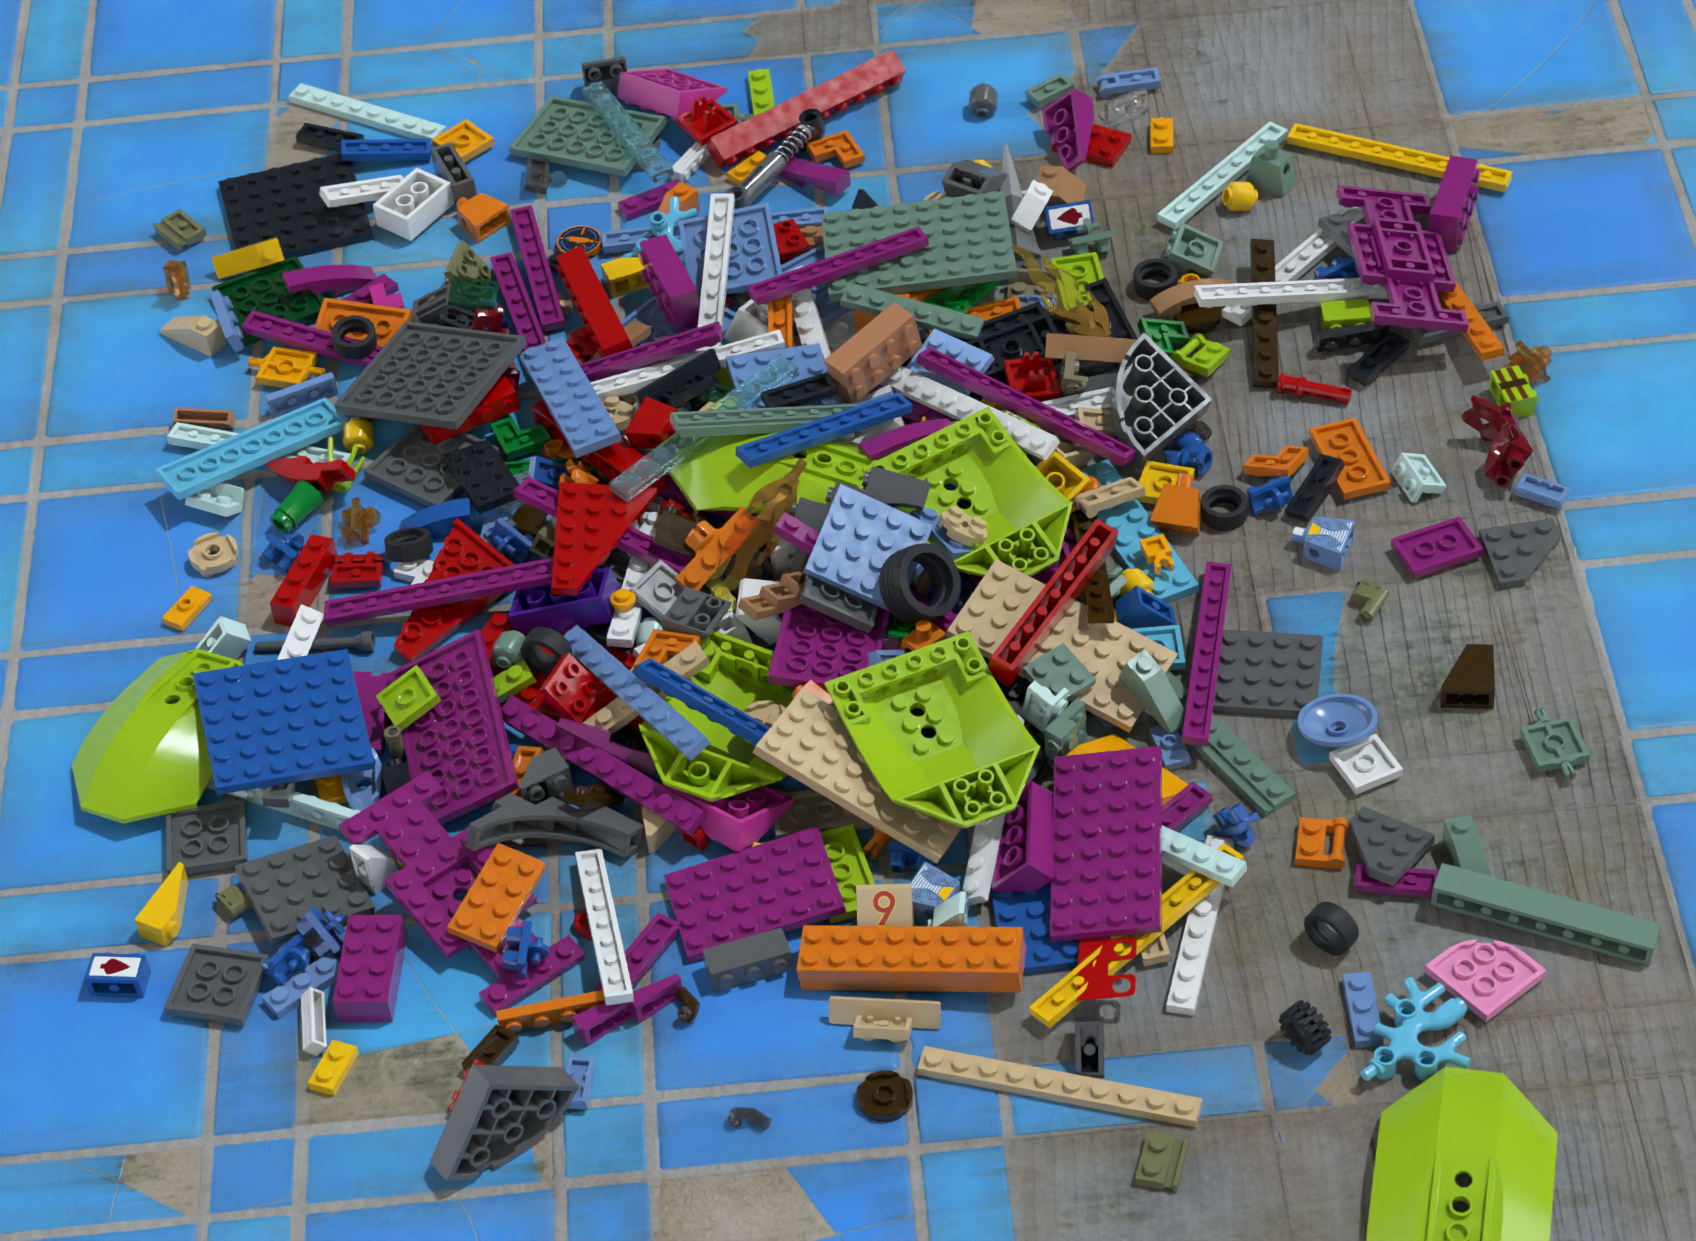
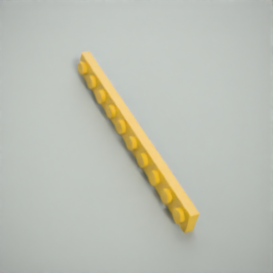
M1297 123L1293 125L1287 136V144L1438 178H1443L1450 158ZM1477 164V169L1481 170V175L1476 186L1506 192L1512 180L1513 171Z
M1225 843L1217 848V850L1244 861L1243 855ZM1191 870L1162 895V932L1113 936L1110 939L1134 937L1137 940V955L1221 883ZM1121 942L1114 947V952L1117 955L1124 956L1130 953L1132 946L1127 942ZM1102 946L1029 1006L1030 1014L1048 1028H1051L1082 1002L1077 1001V997L1086 990L1088 982L1077 991V985H1081L1084 982V978L1078 976V972L1100 953ZM1131 959L1109 961L1108 976L1114 975Z

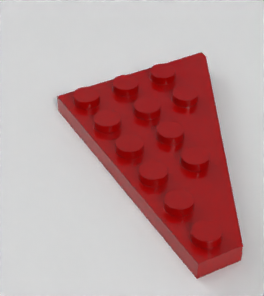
M559 482L551 594L577 596L583 589V585L592 578V573L598 566L601 567L610 556L611 551L619 545V540L622 536L632 529L637 523L638 517L645 513L648 504L653 499H656L657 488Z
M457 518L453 522V528L449 536H446L443 548L440 549L432 565L433 569L428 579H425L424 582L512 566L514 564ZM503 593L412 610L407 622H404L402 633L398 635L394 643V650L408 663L424 656Z

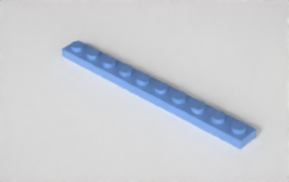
M828 206L774 212L771 213L773 224L793 218L799 228H805L807 226H822L821 214H827L829 211ZM679 224L673 229V235L677 239H681ZM651 227L602 232L604 254L633 251L632 249L635 248L637 241L641 238L651 239L657 236L653 235Z
M578 625L564 635L572 647V656L690 761L710 744V741L704 734Z

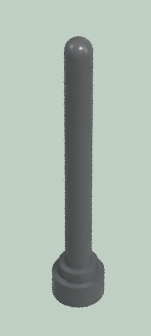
M362 631L361 634H357V637L314 639L310 649L357 647L363 651H374L376 645L374 631ZM285 641L257 642L255 650L257 652L281 651Z

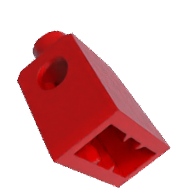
M645 397L624 432L634 448L668 449L675 437L680 438L679 433L675 431L670 423V413L677 412L676 409L652 398Z

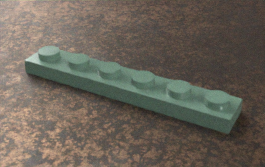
M850 282L847 283L840 300V306L877 316L895 302L914 315L918 327L932 331L935 328L948 335L966 340L978 338L984 325V318Z

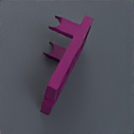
M353 671L370 746L375 749L377 756H383L386 745L384 730L391 726L392 721L387 716L376 695L391 685L389 673L382 672L381 676H373L372 672Z

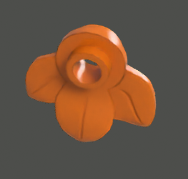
M550 440L544 445L543 454L546 458H576L573 451L564 446L562 440Z

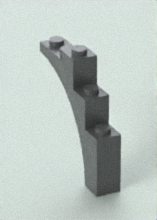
M872 466L871 471H865L861 486L866 487L865 490L836 481L835 487H829L825 501L830 502L829 505L800 497L798 503L793 502L790 515L820 532L840 484L891 507H905L922 511L931 483ZM796 547L794 555L789 553L785 568L789 569V573L801 571L803 563L809 554Z
M510 793L494 802L492 812L469 824L466 847L476 851L488 845L507 840L550 838L589 844L625 858L641 849L644 825L606 806L585 810L581 808L576 809L554 797L534 805Z

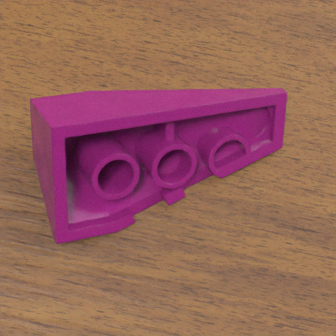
M1075 88L1042 110L1044 129L1046 133L1050 134L1051 142L1057 148L1058 156L1064 168L1069 172L1086 161L1095 117L1093 98Z

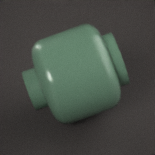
M511 630L499 635L491 651L492 657L499 667L508 669L523 660L520 648L526 637L522 633Z

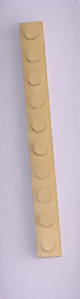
M924 1046L917 1067V1072L920 1076L1193 1128L1197 1127L1202 1108V1098L927 1046Z

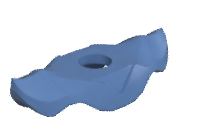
M371 747L375 769L342 774L341 776L342 788L352 810H364L377 802L381 795L383 785L382 765L373 747ZM363 780L372 781V784L367 788L358 787V784Z

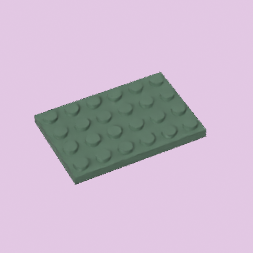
M551 96L512 143L509 150L510 154L626 177L666 126L667 121L664 116Z

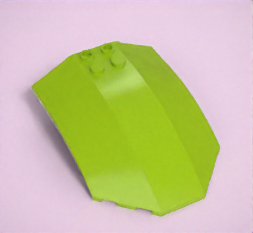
M713 631L709 638L702 641L700 647L711 663L688 679L689 681L744 712L748 705L756 701L769 700L773 701V704L779 706L781 704L785 708L793 701L791 695L797 687L768 683L774 651L717 631ZM666 695L663 700L710 741V744L691 761L646 721L641 725L638 724L662 783L707 801L720 800L783 780L788 776L787 773L753 754L755 747L746 742L743 737L732 734L726 727L710 721L707 716L697 710L689 709L685 703L676 698Z

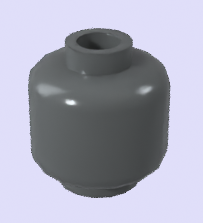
M985 83L978 84L972 88L969 94L970 111L980 118H986L994 114L998 104L997 91L991 85Z

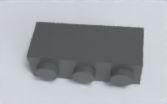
M449 142L431 148L434 170L439 178L451 183L455 205L461 197L469 200L476 196L474 178L453 144Z
M782 927L702 950L705 969L713 991L728 989L735 985L756 981L763 977L781 974L793 969L791 951Z

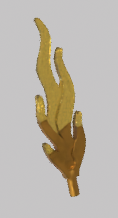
M1011 245L1014 252L1025 259L1031 281L1045 289L1055 299L1058 306L1045 293L1042 292L1040 294L1047 310L1054 317L1067 322L1065 326L1068 332L1073 335L1112 338L1107 311L1093 297L1090 291H1086V297L1093 311H1090L1085 306L1079 286L1070 274L1050 263L1047 256H1043L1045 269L1057 278L1059 282L1052 280L1041 271L1031 252L1025 248Z

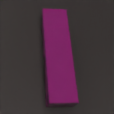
M789 157V162H786V168L779 175V177L800 187H804L808 183L836 197L851 185L850 171L791 157Z
M560 717L558 726L654 777L656 766L650 752L609 741L610 730Z
M675 974L633 991L634 1002L613 1005L603 1003L571 1016L575 1035L588 1047L631 1018L638 1024L642 1023L677 1000L675 993L682 987L681 978Z

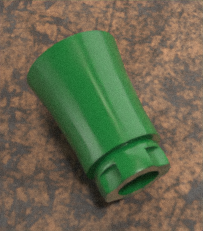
M299 480L285 500L270 516V521L278 531L289 533L291 529H294L310 513L323 505V498L310 483Z

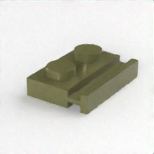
M181 209L162 218V222L159 224L153 223L155 231L179 251L183 250V246H190L207 236L205 229Z
M1148 1131L1135 1177V1185L1160 1190L1168 1188L1173 1189V1192L1177 1193L1189 1147V1139L1179 1140L1176 1139V1136Z

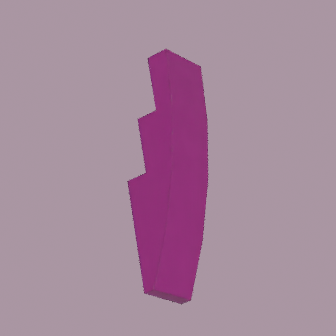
M324 265L282 273L283 282L290 294L310 288L313 295L331 289L335 295L360 289L377 278L370 266Z
M945 418L901 426L859 444L858 449L869 460H880L952 423Z

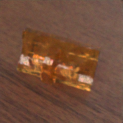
M176 260L166 262L163 272L169 295L175 294L177 301L189 298V288H191L185 260L181 262Z
M1521 340L1514 344L1517 351L1508 358L1510 365H1518L1520 369L1527 365L1528 367L1522 373L1527 375L1530 385L1539 379H1542L1545 383L1548 382L1551 377L1546 373V365H1549L1552 361L1550 359L1551 349L1543 345L1540 347L1534 346L1531 351Z
M359 497L352 499L351 508L342 511L343 521L347 525L341 528L343 538L347 543L359 540L362 545L368 544L370 529L381 521L380 512L371 506L367 507V509L363 508Z

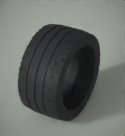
M922 543L900 549L888 557L881 568L879 587L882 600L890 613L906 623L916 624L920 620L932 621L938 619L954 608L960 596L961 580L957 566L950 555L939 546ZM912 560L920 564L927 571L932 582L933 595L928 607L915 599L907 584V570Z

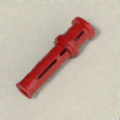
M1285 372L1280 373L1277 384V393L1296 394L1299 398L1306 395L1349 404L1352 395V389L1308 381L1305 376L1300 378L1285 375Z

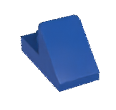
M539 456L530 457L528 477L555 490H559L560 476L566 474L571 477L563 463Z

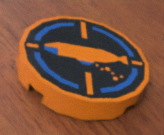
M590 226L570 227L558 236L557 249L558 252L565 253L582 245L587 257L592 254L594 257L602 249V236L598 230Z

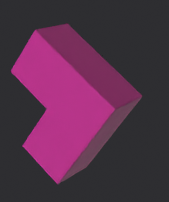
M383 283L369 286L370 296L374 305L405 309L401 292L387 296Z

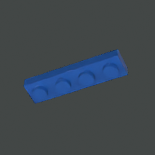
M430 139L341 140L342 161L431 160Z

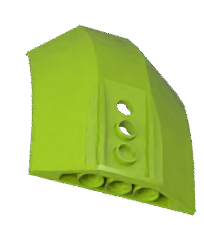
M989 406L862 468L864 474L865 471L870 472L872 466L930 482L931 485L924 508H932L939 516H941L943 511L949 510L950 506L958 507L957 502L961 499H966L971 503L970 508L960 509L971 517L977 516L985 520L988 536L982 546L978 547L979 543L974 542L972 546H969L973 550L972 552L954 560L960 572L984 577L997 559L1031 577L1058 563L1073 501L1070 502L1033 465ZM951 483L954 484L957 487V489L950 491L945 489L944 485ZM893 507L909 515L912 510H916L905 507ZM929 539L927 540L928 544L934 545Z
M776 433L706 436L685 442L670 465L668 473L697 514L700 510L738 511L741 506L749 513L759 514L763 509L764 503H761L754 510L748 506L752 497L762 487L790 473L799 459L794 457L797 454L804 455L806 458L803 460L808 463L797 479L799 480L797 503L800 497L829 505L830 502L825 501L829 487L834 488L836 481L865 490L866 487L861 486L864 478L862 468L878 460H869L858 449V443L843 438H836L749 468L736 456V447Z
M970 631L825 682V687L859 753L880 787L893 802L965 829L1015 810L1040 746H1038L1005 698ZM920 708L924 711V715L916 717L911 714L910 710ZM925 727H931L936 731V735L933 738H925L921 734V730Z
M193 649L159 658L136 678L98 719L84 739L72 763L81 810L124 824L197 808V802L213 778L193 673L243 666L244 664L236 659L200 649ZM179 700V701H178L177 703H175V704H167V703H166V702L171 703V702H175V701Z
M1445 1066L1381 1112L1366 1241H1550L1557 1155V1131L1504 1073ZM1461 1173L1468 1174L1472 1178V1184L1465 1188L1459 1187L1455 1183V1177ZM1457 1201H1464L1469 1205V1210L1459 1213L1453 1209L1452 1205Z

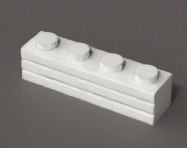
M696 142L669 169L672 181L678 179L684 183L711 156L706 148L707 144L701 146Z
M309 987L301 995L303 1051L318 1056L327 1047L325 992Z

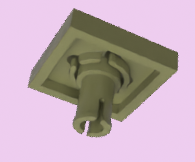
M462 241L457 244L446 267L444 283L446 285L452 282L475 305L481 302L493 271L473 249Z

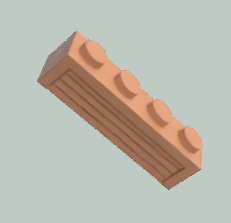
M175 408L173 423L179 422L206 428L234 429L236 415L232 410Z

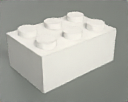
M419 168L414 169L373 204L377 226L412 241L454 204L451 183Z

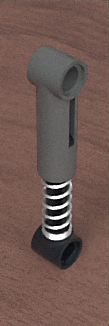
M814 108L804 110L799 115L800 123L796 131L787 137L782 146H779L777 151L769 152L739 185L726 190L725 194L734 193V209L751 206L761 193L786 168V162H789V157L792 158L794 156L793 153L798 152V147H803V142L807 143L808 140L819 139L825 134L826 129L819 110Z

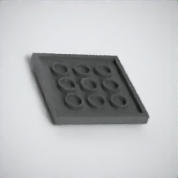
M413 424L364 470L365 478L426 507L451 501L463 489L446 466L443 456L483 440L464 432L433 445L422 430L421 425ZM492 445L500 455L499 447Z
M1223 629L1212 712L1298 718L1302 708L1318 698L1323 636Z
M336 835L235 865V873L272 946L287 942L296 934H301L296 926L305 917L304 914L313 906L316 907L322 916L328 909L335 917L342 913L345 917L339 922L340 924L347 923L348 915L375 914V906L360 878L356 876L354 867Z

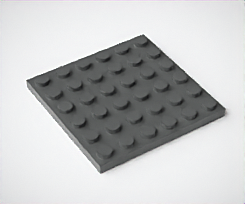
M405 321L334 404L336 413L458 430L527 345L525 336Z

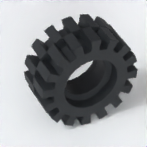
M1300 1000L1280 1014L1279 1023L1282 1024L1280 1026L1281 1031H1285V1038L1291 1040L1290 1044L1292 1046L1296 1045V1050L1299 1052L1303 1051L1304 1055L1309 1054L1311 1056L1330 1042L1329 1040L1332 1037L1330 1035L1331 1029L1327 1028L1329 1026L1328 1022L1323 1021L1322 1018L1324 1016L1316 1012V1007L1313 1006L1311 1008L1309 1002L1306 1001L1304 1003L1303 1000Z

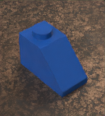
M1137 585L1115 602L1118 621L1131 629L1176 625L1173 607Z

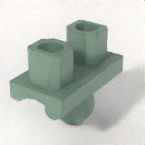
M1084 218L1083 226L1076 227L1077 234L1085 232V236L1068 239V246L1073 247L1075 255L1089 253L1087 243L1095 241L1097 253L1110 251V238L1113 237L1112 230L1093 234V230L1100 229L1099 222L1091 224L1089 218Z

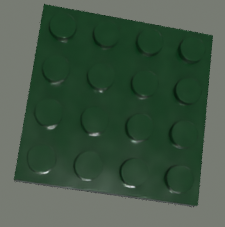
M297 256L211 287L212 292L219 290L223 297L228 296L233 305V308L230 310L235 313L239 322L236 326L238 325L241 331L242 325L251 311L299 324L309 323L318 318L324 300L321 293L313 295L310 288L291 294L283 282L282 273L304 268ZM243 333L244 338L241 339L245 346L264 340L263 338Z

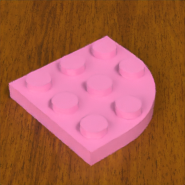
M1476 939L1458 943L1425 965V973L1437 983L1442 984L1455 998H1461L1466 1006L1485 1022L1489 1021L1546 977V969L1526 953L1510 944L1496 940L1493 943H1476Z

